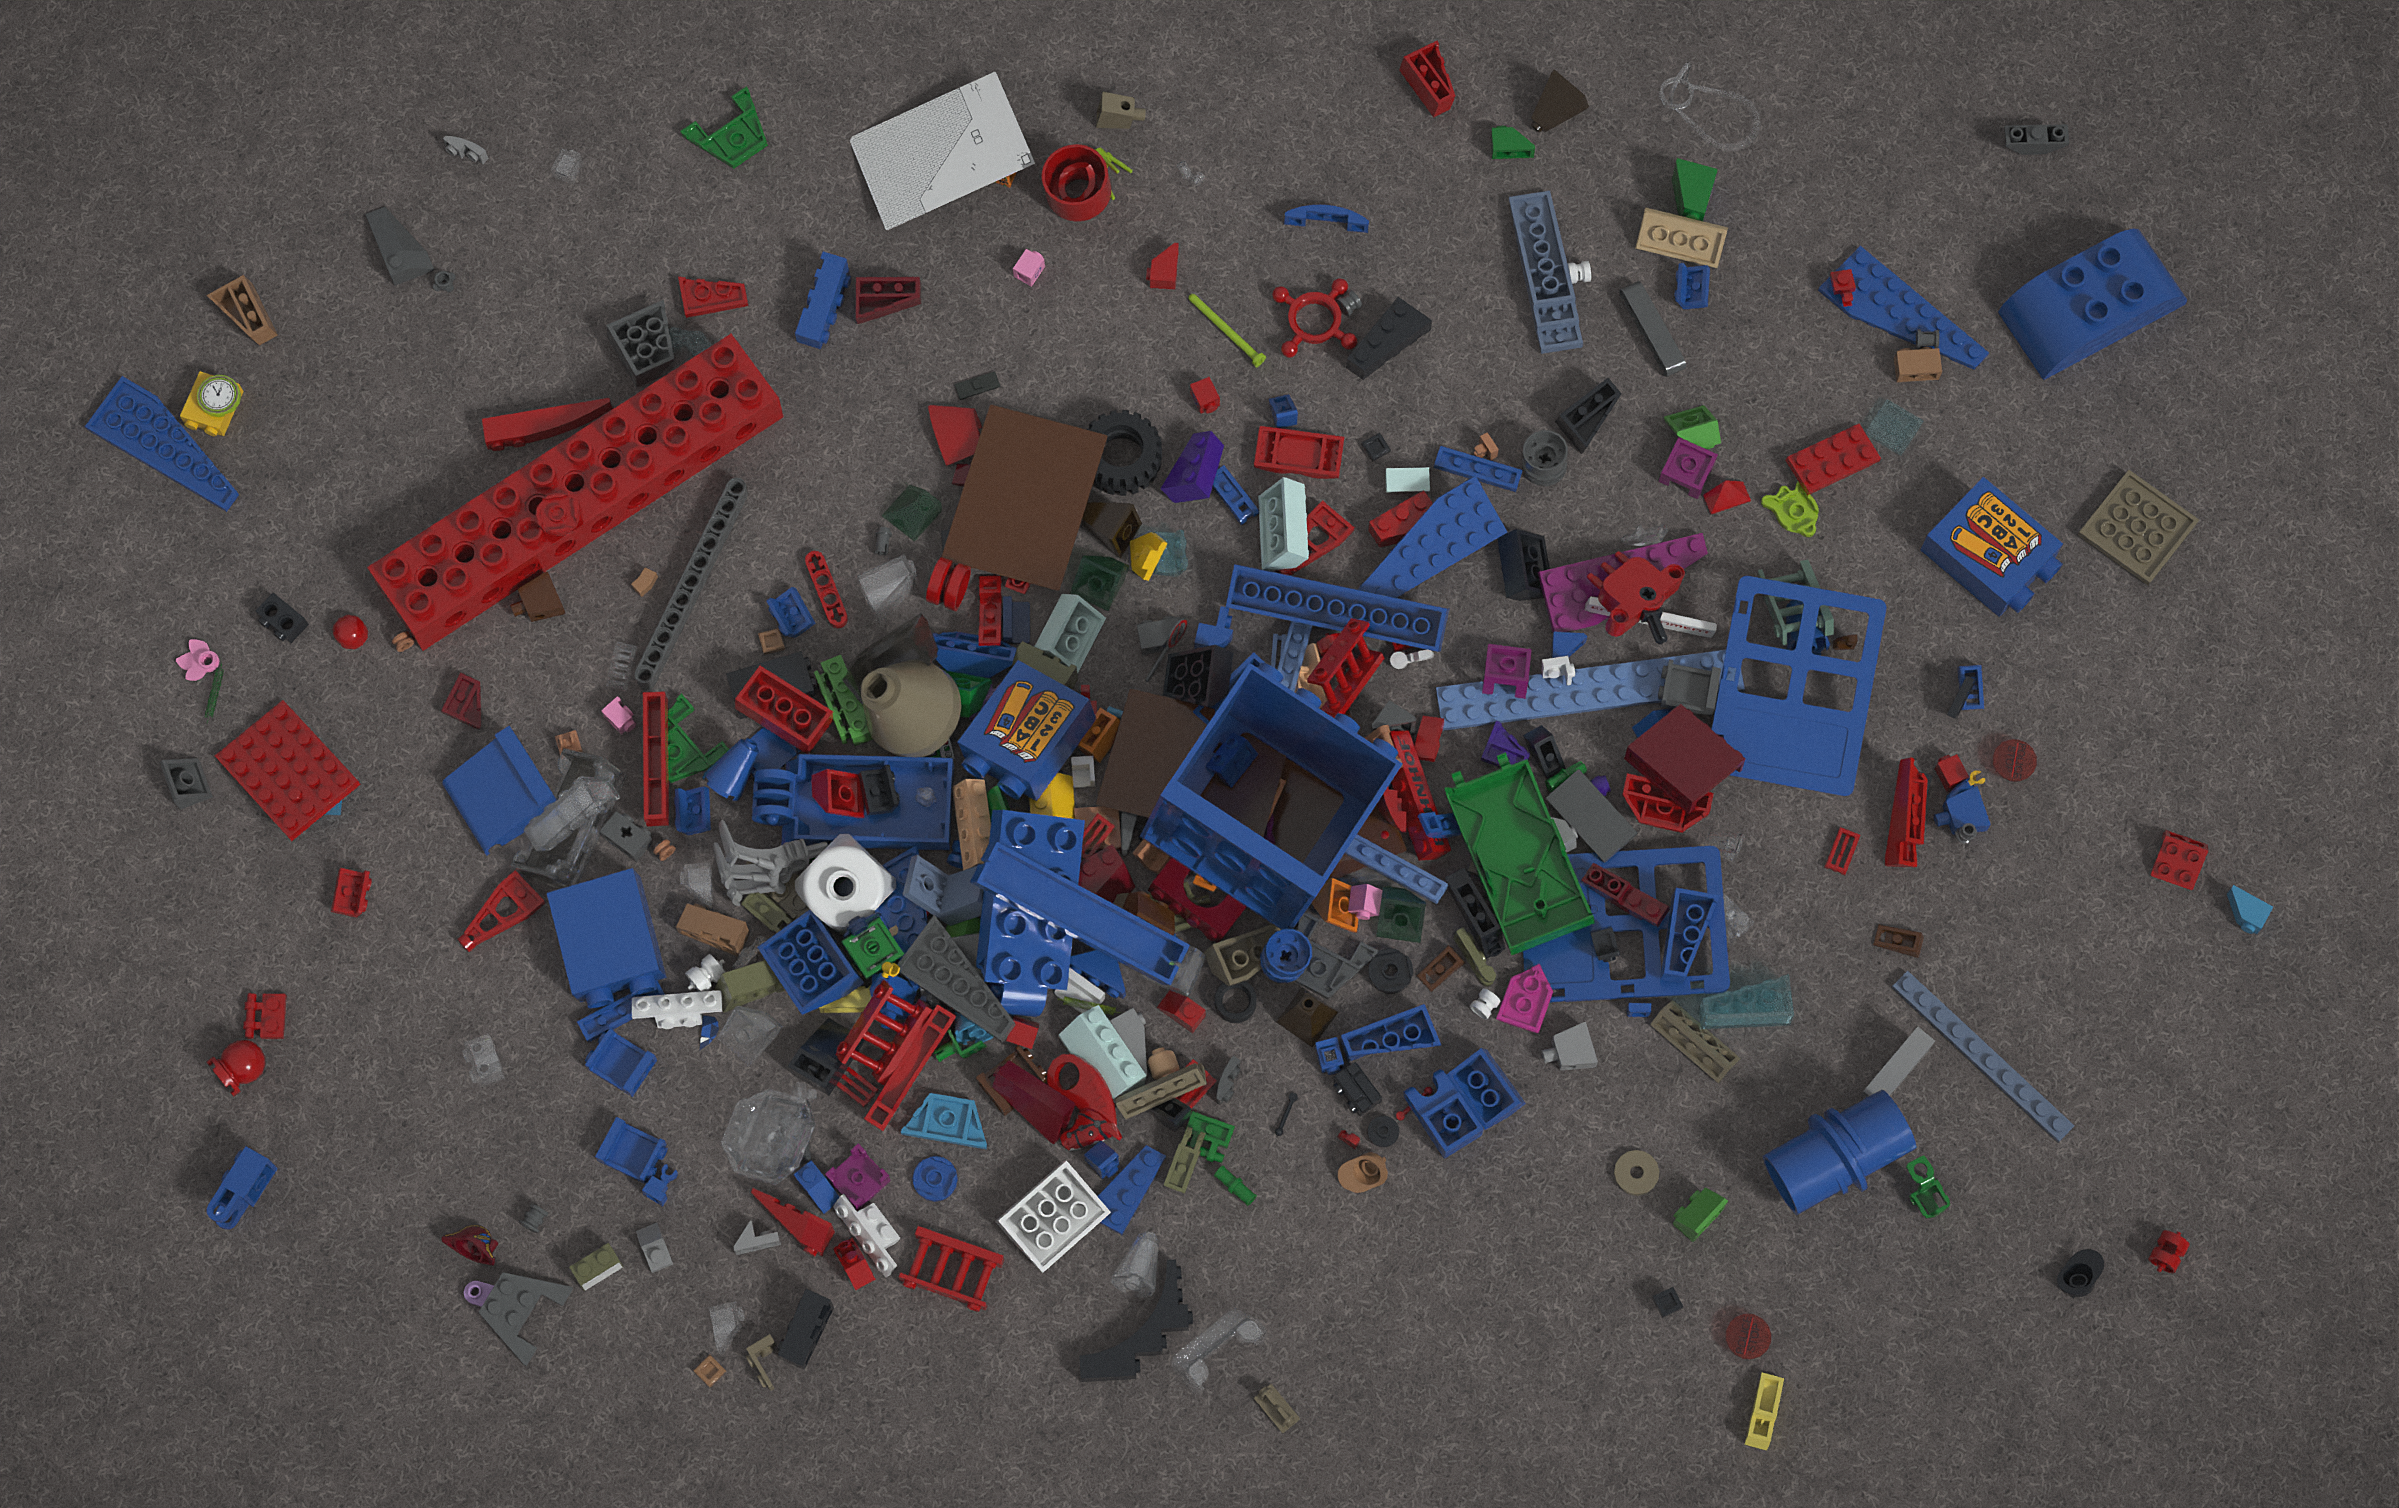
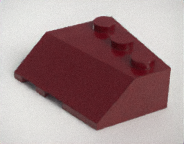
M1113 844L1080 863L1078 885L1111 903H1114L1117 894L1131 893L1135 888L1126 865Z

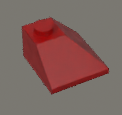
M826 769L811 775L812 797L826 813L864 818V799L858 774Z

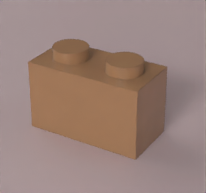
M1923 347L1920 350L1903 348L1895 354L1894 365L1897 382L1939 380L1942 374L1939 348Z

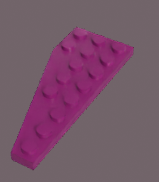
M1703 533L1621 552L1629 559L1633 557L1646 559L1660 572L1670 564H1677L1685 569L1708 554ZM1615 554L1538 572L1552 632H1571L1592 627L1609 617L1585 610L1588 599L1591 596L1598 598L1600 591L1587 579V575L1592 573L1604 581L1609 575L1601 568L1603 562L1611 565L1616 570L1623 565L1615 557Z

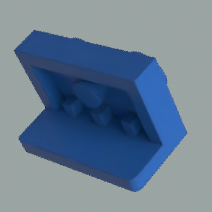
M1679 263L1678 271H1676V281L1678 284L1674 296L1675 301L1683 309L1708 307L1710 276L1708 265L1686 267L1684 263Z
M791 587L776 599L769 598L766 600L769 605V612L777 619L779 623L778 628L785 636L796 638L816 624L797 589Z
M704 786L686 791L681 788L675 789V826L677 831L686 835L710 831L709 788Z

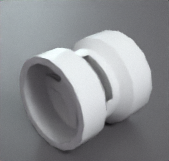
M1582 261L1580 264L1567 263L1572 284L1578 281L1591 282L1589 261Z
M1483 988L1479 993V998L1471 1003L1470 1008L1481 1018L1487 1020L1491 1015V1010L1497 1008L1501 1001L1494 993Z

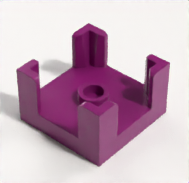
M1678 437L1661 472L1659 482L1669 486L1670 481L1690 489L1688 495L1698 499L1704 483L1716 463L1718 454Z
M1488 644L1482 693L1493 694L1495 683L1516 686L1515 697L1526 699L1531 649Z
M859 1143L850 1151L851 1156L836 1170L832 1167L825 1173L827 1180L841 1195L844 1194L857 1212L891 1181L890 1176L883 1168L880 1169Z

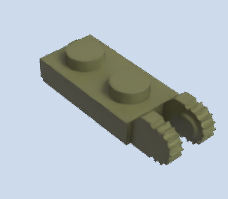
M765 893L748 894L741 903L762 923L776 933L783 929L780 925L784 921L788 925L794 921L784 909Z
M1464 927L1458 929L1453 937L1455 943L1481 984L1485 987L1491 986L1496 979V972H1494L1493 967L1486 965V958L1475 947V941L1471 933L1466 932Z
M1187 1127L1182 1142L1178 1145L1164 1182V1186L1184 1194L1201 1153L1200 1148L1206 1133L1200 1132L1195 1147L1188 1146L1187 1143L1193 1129L1191 1127Z

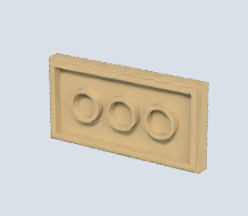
M1645 208L1635 248L1718 268L1728 227Z

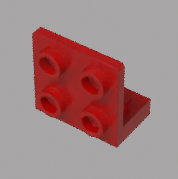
M2165 829L2162 836L2163 843L2152 868L2151 876L2193 890L2209 851L2208 844Z

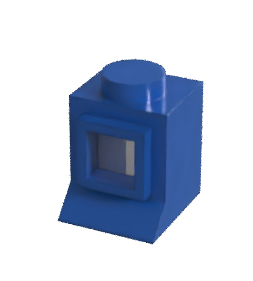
M1335 1037L1315 1043L1321 1072H1327L1328 1075L1339 1073L1340 1069L1344 1068V1062L1338 1038Z

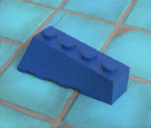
M1425 1004L1345 1033L1340 1038V1043L1348 1062L1369 1054L1441 1046Z

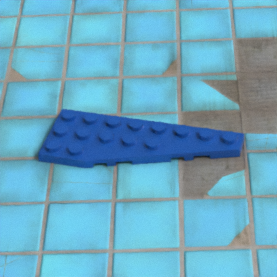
M1862 246L1836 270L1852 269L1856 286L1855 292H1852V306L1843 307L1841 294L1834 295L1830 277L1818 289L1820 293L1849 317L1868 323V325L1874 328H1880L1887 331L1888 334L1916 345L1917 329H1921V331L1939 330L1938 348L1940 354L1971 369H1975L1989 354L1987 350Z
M123 376L85 425L86 430L226 512L239 496L234 487L205 455L160 399Z
M1473 476L1437 497L1428 510L1422 514L1414 526L1408 530L1387 554L1385 559L1374 569L1371 575L1358 587V590L1397 598L1507 533L1477 477Z

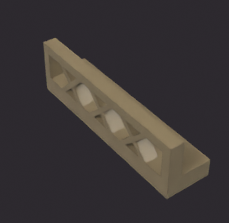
M1673 1000L1658 1013L1650 1024L1717 1083L1741 1059ZM1670 1009H1672L1678 1016H1676L1675 1014H1673V1013L1670 1011ZM1723 1055H1725L1728 1059H1730L1731 1062H1729L1726 1058H1724Z
M1202 1063L1189 1065L1115 1098V1103L1125 1119L1133 1117L1207 1084L1204 1066Z

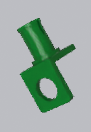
M948 1029L947 1031L951 1037L950 1041L936 1048L934 1054H936L939 1062L956 1052L966 1059L986 1048L987 1045L983 1041H979L964 1050L962 1045L957 1042L955 1032L952 1029Z

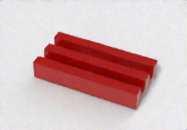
M1098 813L1084 830L1083 839L1098 819L1102 821L1082 847L1081 856L1084 859L1095 854L1115 827ZM1106 824L1109 828L1088 855L1085 854L1086 849Z
M1840 827L1824 868L1839 872L1845 876L1860 834ZM1843 833L1846 837L1834 865L1831 864V861ZM1853 837L1854 841L1844 867H1839L1849 839Z
M848 1067L846 1071L872 1092L869 1094L845 1074H843L841 1079L861 1093L866 1099L863 1101L840 1082L836 1086L865 1108L878 1092V1089Z

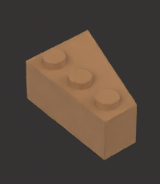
M244 275L206 295L259 346L278 336L253 283Z
M687 904L676 926L678 933L737 957L740 956L750 935L746 922L725 916L719 912L706 910L705 907L699 904Z

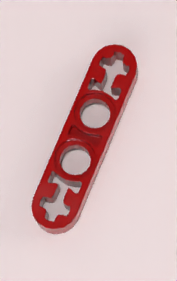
M811 551L806 555L805 563L828 622L833 628H842L847 624V613L826 560L821 552ZM813 557L819 560L820 570L816 571L814 563H811ZM823 575L829 578L828 583L825 585H819L816 582L817 578ZM832 594L836 597V601L833 604H827L824 598ZM836 608L838 615L842 616L840 622L832 620L834 619L832 609Z

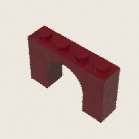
M1171 858L1147 891L1151 893L1154 899L1167 904L1171 911L1186 919L1190 926L1202 931L1207 939L1216 943L1220 942L1247 907L1229 895L1215 907L1204 908L1195 905L1188 899L1184 891V879L1191 870Z

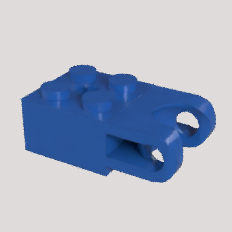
M1438 1069L1433 1073L1432 1077L1437 1089L1433 1096H1422L1414 1087L1407 1088L1403 1091L1407 1104L1445 1159L1481 1137L1484 1129L1442 1069ZM1448 1123H1450L1451 1125L1456 1124L1455 1128L1451 1129L1447 1127Z
M247 1146L235 1156L234 1165L231 1170L228 1169L224 1173L221 1186L207 1207V1215L222 1229L229 1230L234 1228L249 1205L254 1207L278 1169L268 1158ZM217 1206H219L216 1213L214 1214V1209ZM232 1215L231 1221H230V1222H227V1223H224V1222H226V1221L230 1218V1216Z

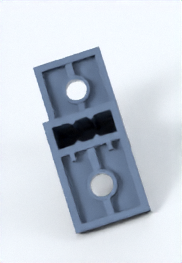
M919 855L911 857L903 896L951 926L981 916L984 890L970 883L977 866L947 875Z

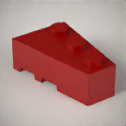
M1438 40L1404 56L1399 69L1433 118L1450 110L1455 98L1449 74L1446 73L1444 58L1441 57Z

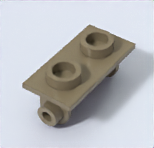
M1272 1384L1262 1388L1259 1394L1254 1397V1400L1282 1434L1300 1420L1299 1416Z

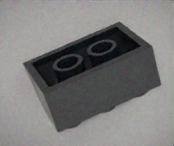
M1515 529L1497 538L1506 597L1517 601L1544 598L1538 572L1550 569L1545 537Z

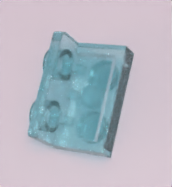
M1179 529L1175 533L1154 531L1153 533H1156L1167 542V546L1154 570V575L1179 576L1186 571L1188 566L1185 552L1187 542L1184 537V530Z

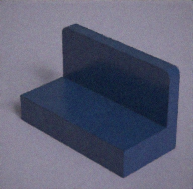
M1003 596L1004 642L1008 644H1020L1022 641L1027 644L1030 643L1029 602H1012V596Z

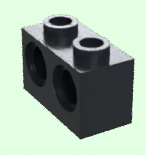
M272 593L255 610L259 617L258 622L266 629L270 626L275 630L273 634L282 642L286 639L291 644L309 625L302 615L275 593ZM277 610L274 616H268L271 611ZM293 623L290 629H284L285 625Z

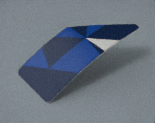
M703 1016L699 1050L707 1046L718 1033L719 1026L715 1017Z

